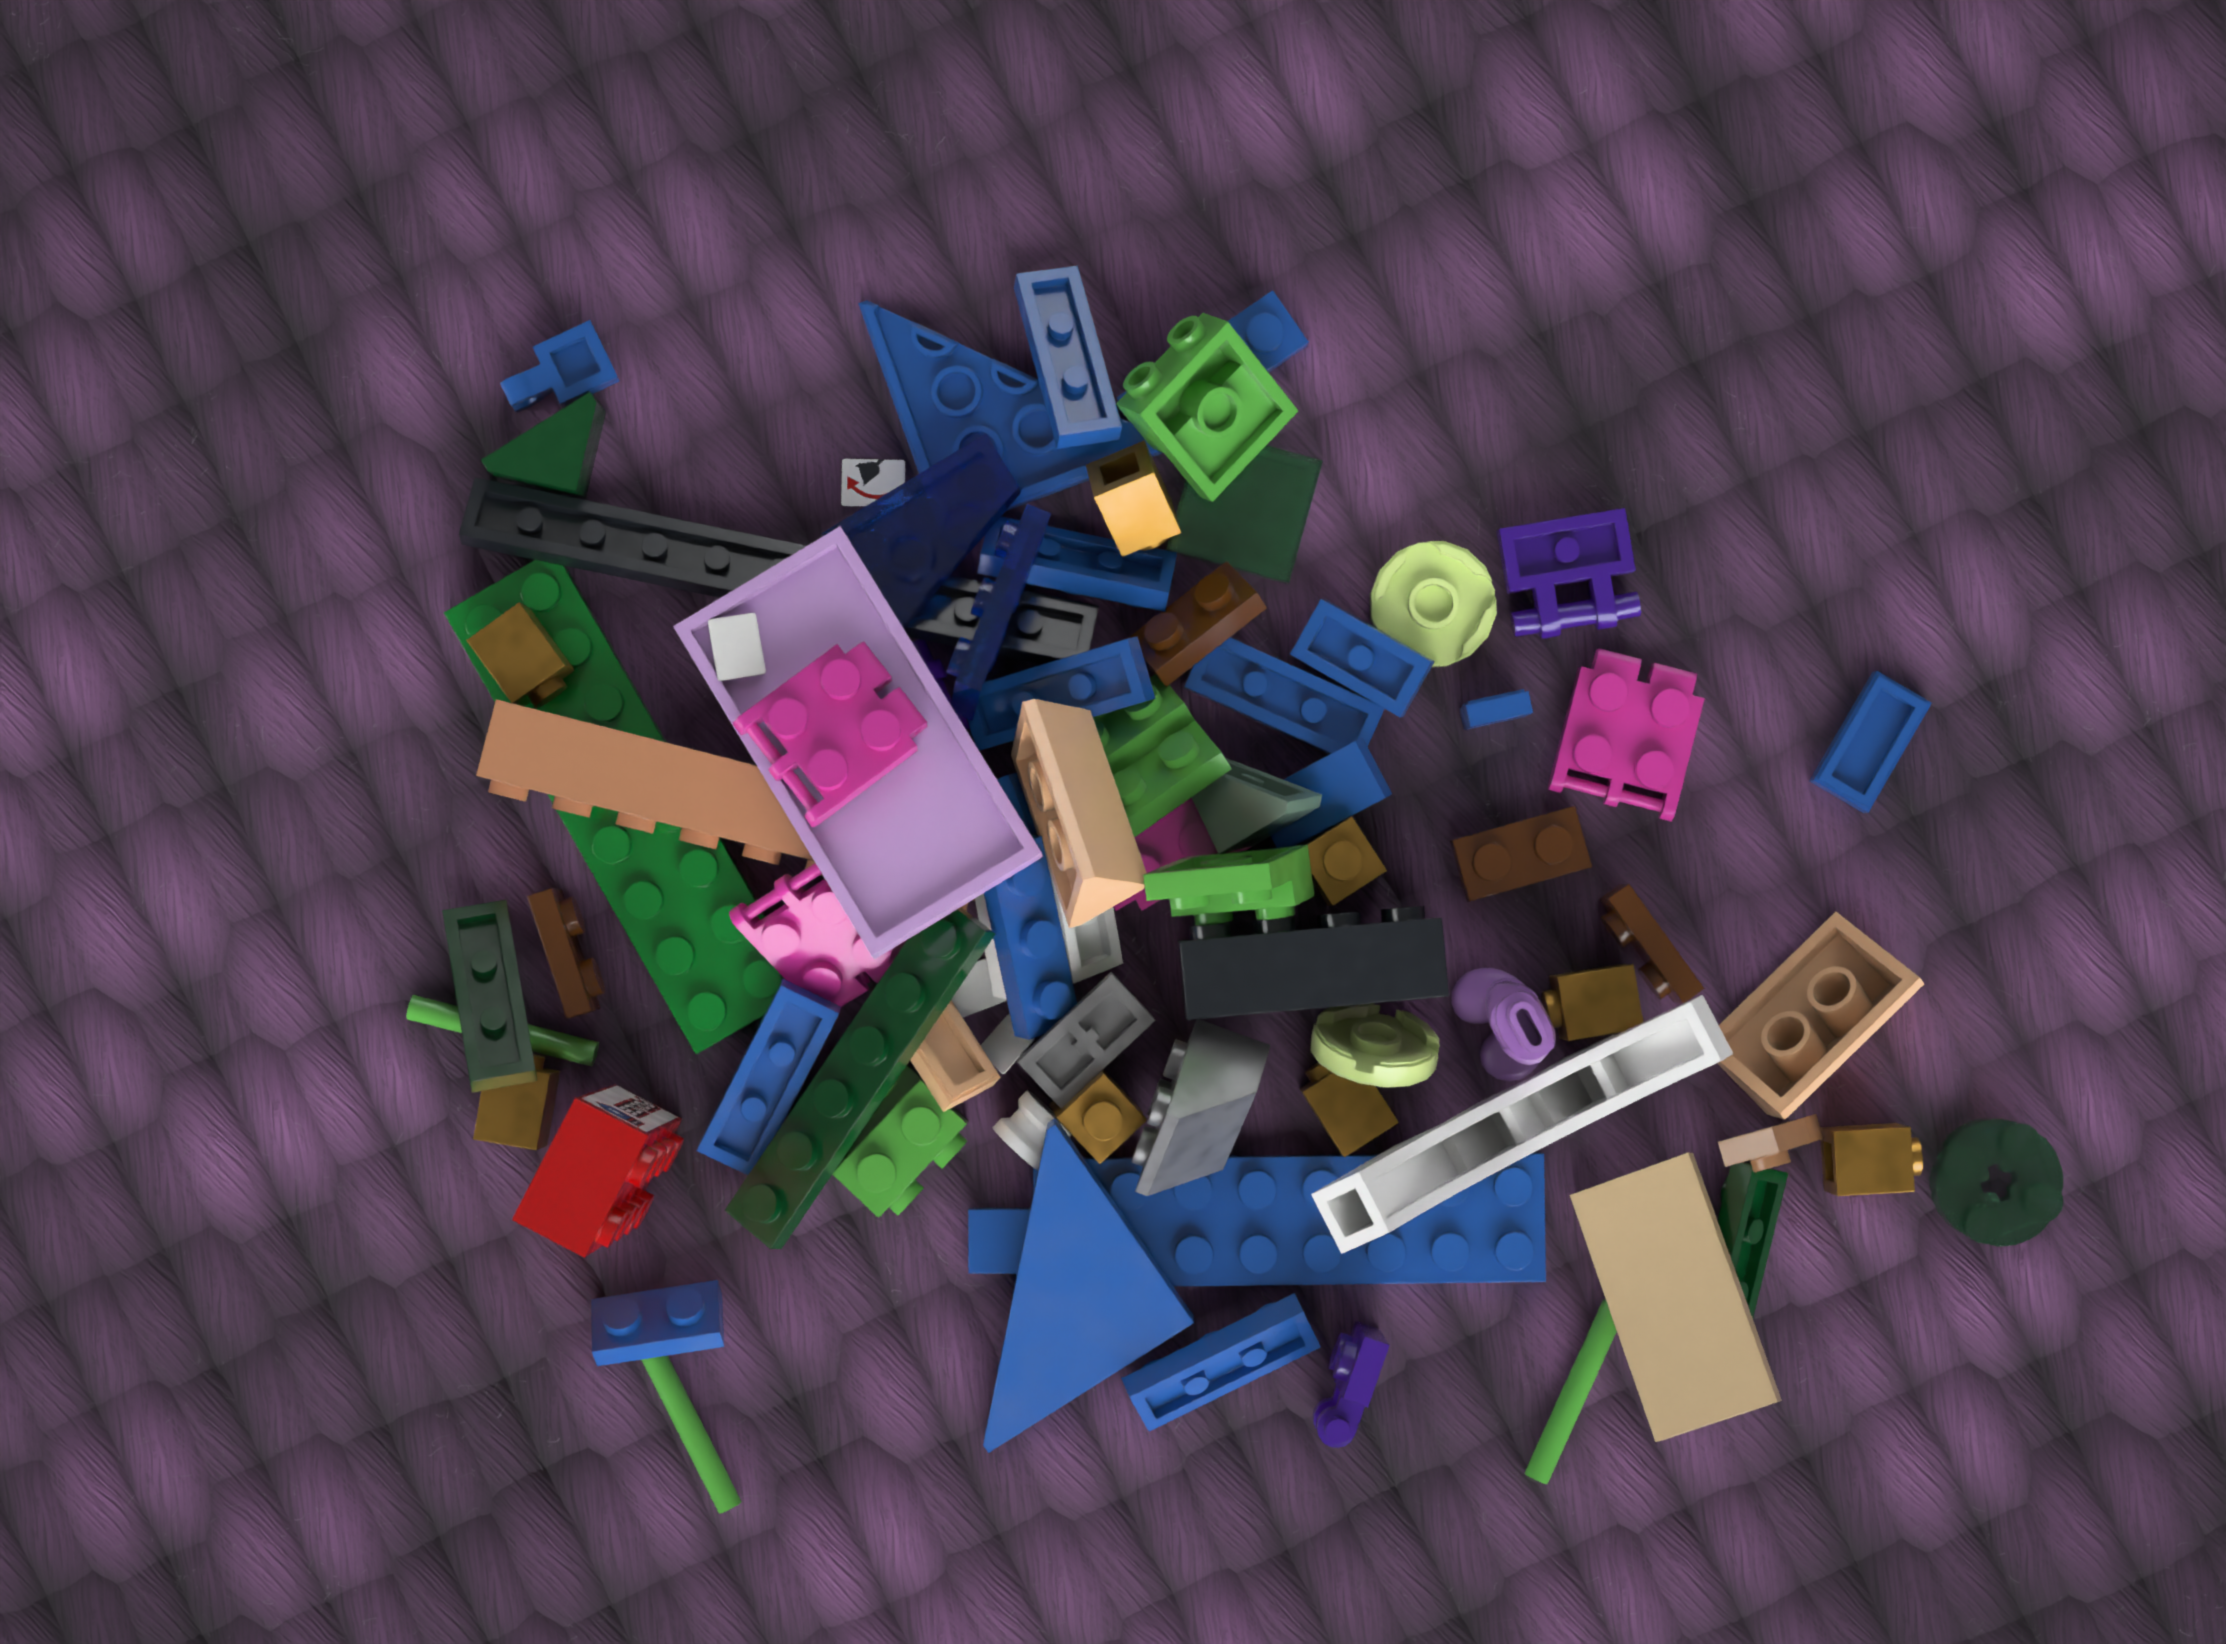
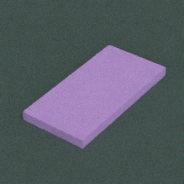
M841 526L673 626L732 725L741 714L836 644L846 654L863 641L892 676V682L877 693L879 698H884L890 692L900 687L928 722V727L912 739L917 745L918 751L815 827H811L805 819L804 815L807 809L783 779L776 781L770 774L768 769L772 764L749 734L740 735L736 730L874 959L1043 857L1036 842ZM755 613L766 673L718 681L708 620ZM764 722L758 725L782 756L788 753ZM798 767L794 770L816 801L819 803L823 800L801 769Z

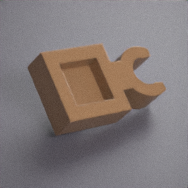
M1817 1114L1722 1140L1718 1142L1725 1167L1750 1160L1754 1173L1790 1163L1789 1149L1824 1139Z

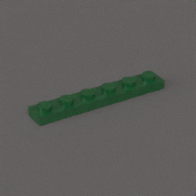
M962 907L907 939L724 1210L769 1249L783 1248L996 933Z

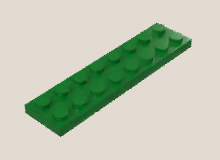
M534 560L444 612L445 617L494 702L497 699L511 703L466 640L520 602L532 610L575 670L563 678L567 688L556 698L539 708H535L531 702L525 707L666 742L566 566ZM547 794L553 804L555 796ZM593 806L590 818L556 810L695 1054L701 1053L764 1016L782 979L785 978L734 926L730 919L729 911L740 903L749 906L757 901L722 838L719 837L717 849L680 841V827L656 822L654 833L652 834L616 825L617 811ZM763 911L757 916L762 919L766 917V914Z

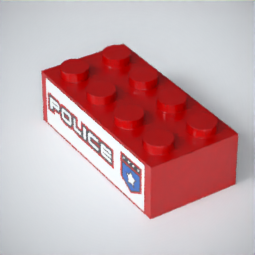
M616 1084L576 1097L512 1220L584 1258L602 1246L609 1248L613 1241L618 1242L623 1234L628 1236L633 1228L637 1230L645 1218L655 1195L646 1191L653 1176L659 1177L662 1171L667 1172L684 1142L683 1137L675 1134L682 1118Z

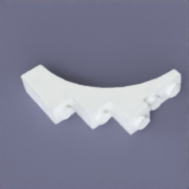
M1702 994L1615 1036L1611 1035L1564 1057L1529 1079L1494 1094L1444 1123L1389 1148L1311 1195L1342 1254L1390 1233L1460 1191L1574 1131L1683 1078L1721 1062L1732 1055L1733 1052Z

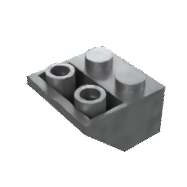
M1200 1019L1196 1020L1188 1043L1175 1040L1163 1073L1164 1077L1173 1080L1172 1082L1163 1079L1159 1080L1147 1113L1149 1115L1147 1124L1156 1128L1144 1126L1132 1159V1163L1143 1166L1135 1192L1149 1196L1224 1169L1257 1093L1271 1045Z

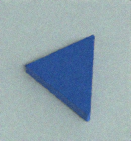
M868 300L858 303L936 523L942 534L1089 481L1086 464L1145 440L1132 423L1120 418L1122 430L1119 440L1057 449L1038 379L961 345L918 323L881 308ZM1145 440L1152 457L1162 454V452L1153 449Z
M1056 1118L1047 1123L1041 1160L1036 1177L984 1435L983 1446L988 1453L1194 1323V1315Z

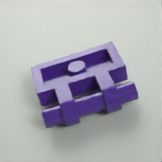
M1625 508L1500 528L1496 531L1507 594L1532 590L1534 608L1510 613L1514 637L1536 633L1539 634L1540 639L1557 637L1561 635V629L1594 624L1596 629L1600 630L1616 627L1617 620L1641 616L1638 593L1635 591L1614 595L1611 580L1612 576L1630 574L1636 571ZM1582 581L1589 582L1590 599L1557 604L1554 586Z
M1355 1321L1350 1335L1341 1332L1337 1338L1329 1362V1369L1333 1370L1336 1386L1332 1397L1323 1399L1316 1405L1312 1417L1319 1438L1329 1447H1344L1353 1440L1364 1408L1369 1406L1390 1346L1378 1328Z

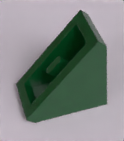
M589 392L484 457L481 461L487 471L498 479L586 499L606 411L600 401Z

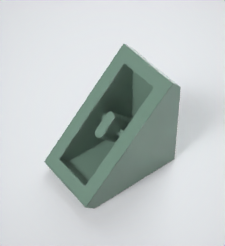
M1225 758L1232 769L1192 797L1218 854L1253 847L1320 807L1322 794Z

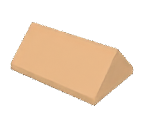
M1039 699L1022 702L1011 757L1037 834L1042 836L1047 864L1068 927L1071 928L1084 924L1145 889L1143 875L1147 872L1091 710Z
M1835 912L1719 1025L1733 1054L1718 1062V1065L1767 1115L1785 1120L1910 999L1924 983L1918 975L1839 913Z

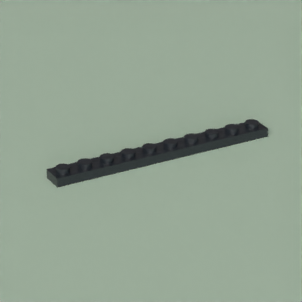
M476 477L459 531L462 545L718 598L723 597L806 547V545ZM860 557L909 637L1038 664H1046L1090 650L1099 606Z

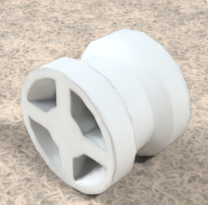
M1027 1090L1018 1099V1110L1009 1118H1001L992 1128L1022 1159L1038 1170L1047 1123L1056 1117L1048 1106ZM1060 1123V1125L1063 1127L1067 1135L1070 1137L1072 1134Z

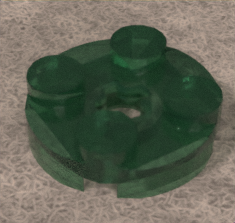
M1996 1117L1980 1118L1967 1122L1955 1129L1941 1145L1944 1148L1938 1155L1936 1166H1932L1930 1175L1932 1199L1942 1219L1950 1227L1962 1233L1970 1240L1997 1247L2017 1245L2038 1235L2044 1230L2049 1221L2055 1219L2062 1211L2064 1181L2060 1160L2047 1139L2030 1125ZM1997 1164L2001 1172H2010L2012 1176V1183L2007 1186V1194L2000 1199L1994 1192L1984 1193L1981 1187V1183L1989 1179L1988 1167Z

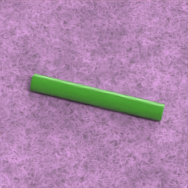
M417 995L412 996L407 1009L406 1018L408 1020L462 1033L458 1006ZM528 1024L533 1052L591 1067L594 1065L599 1042Z
M1606 1299L1602 1300L1524 1472L1525 1475L1543 1484H1548L1616 1335L1617 1330Z
M661 1356L642 1359L641 1361L718 1513H724L739 1505L742 1501L669 1357Z

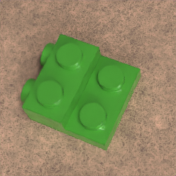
M1202 313L1199 317L1189 316L1182 319L1170 330L1167 341L1171 347L1155 363H1142L1127 375L1123 383L1127 393L1116 405L1153 449L1164 453L1197 494L1213 502L1296 415L1298 409L1230 323Z
M1155 674L1150 677L1156 699L1093 717L1134 837L1232 769L1222 752L1195 721L1181 698L1170 685L1166 687Z
M1308 845L1186 856L1143 875L1147 901L1169 899L1172 917L1194 915L1195 925L1229 922L1234 920L1233 911L1254 909L1257 920L1285 918L1295 915L1294 906L1314 897Z
M907 1064L832 1175L878 1218L888 1207L898 1216L924 1189L916 1180L918 1175L932 1161L942 1169L968 1142L959 1132L969 1120L955 1107L943 1112L919 1073Z

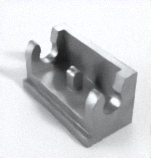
M1110 972L1016 1061L1053 1101L1062 1108L1143 1033L1155 1019L1119 979Z

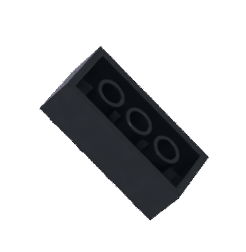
M1425 906L1380 909L1381 922L1361 924L1360 912L1317 915L1318 928L1296 929L1295 918L1291 917L1253 921L1254 933L1231 935L1230 923L1189 927L1190 939L1177 940L1184 1017L1187 1020L1447 997L1449 996L1442 918H1426Z

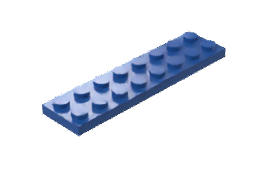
M1533 1152L1451 1196L1390 1233L1342 1254L1311 1194L1379 1154H1349L1346 1157L1342 1154L1229 1156L1223 1170L1149 1196L1135 1192L1143 1166L1132 1163L1133 1157H1107L1101 1164L1093 1157H1083L1173 1286L1546 1282L1544 1153ZM1033 1168V1192H1034L1036 1177H1037V1173H1038V1170H1036V1169H1034V1168Z

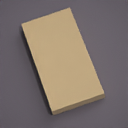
M1685 1153L1570 1195L1655 1442L1663 1441L1782 1401L1693 1153Z

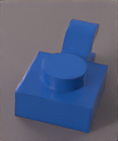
M588 320L533 346L540 364L500 382V385L511 407L517 413L537 404L552 392L555 393L562 408H565L589 392L592 394L620 382L591 320Z

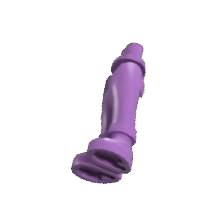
M1495 968L1474 969L1463 974L1456 981L1451 991V1006L1454 1013L1461 1020L1468 1023H1489L1493 1031L1484 1040L1480 1049V1061L1485 1071L1496 1079L1505 1081L1519 1080L1529 1075L1547 1056L1550 1050L1554 1048L1556 1039L1553 1024L1537 994L1515 976Z

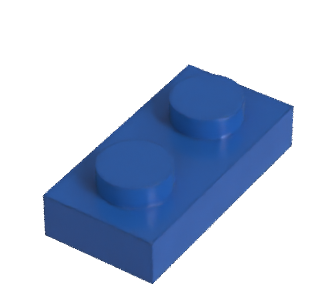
M1320 599L1290 655L1398 717H1404L1435 662L1326 599Z
M718 1280L591 1299L592 1354L596 1365L603 1366L724 1347L723 1300Z

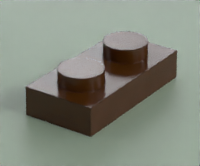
M1226 561L1169 605L1165 612L1162 611L1151 618L1128 638L1138 636L1145 664L1167 687L1262 613L1267 607L1253 587Z
M1575 806L1450 841L1467 902L1592 867Z
M1619 884L1599 899L1608 911L1600 917L1604 926L1622 948L1629 943L1632 944L1645 962L1644 965L1638 968V972L1658 999L1661 1000L1668 995L1673 1002L1683 1004L1705 989L1630 884Z
M550 888L527 896L566 1018L578 1017L601 1009L597 996L605 994L604 982L593 957L584 958L577 935L585 933V925L575 898L572 896L565 899L560 888Z

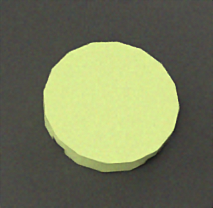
M1446 541L1421 542L1397 551L1379 570L1370 593V620L1375 628L1435 661L1432 667H1447L1472 655L1489 636L1497 614L1495 589L1491 583L1492 579L1486 566L1468 549Z
M1369 1003L1330 1007L1318 1015L1316 1025L1314 1024L1312 1030L1310 1051L1319 1064L1337 1076L1360 1084L1379 1087H1403L1427 1080L1436 1070L1440 1047L1439 1037L1428 1023L1410 1012L1396 1010L1395 1017L1379 1014L1380 1005Z

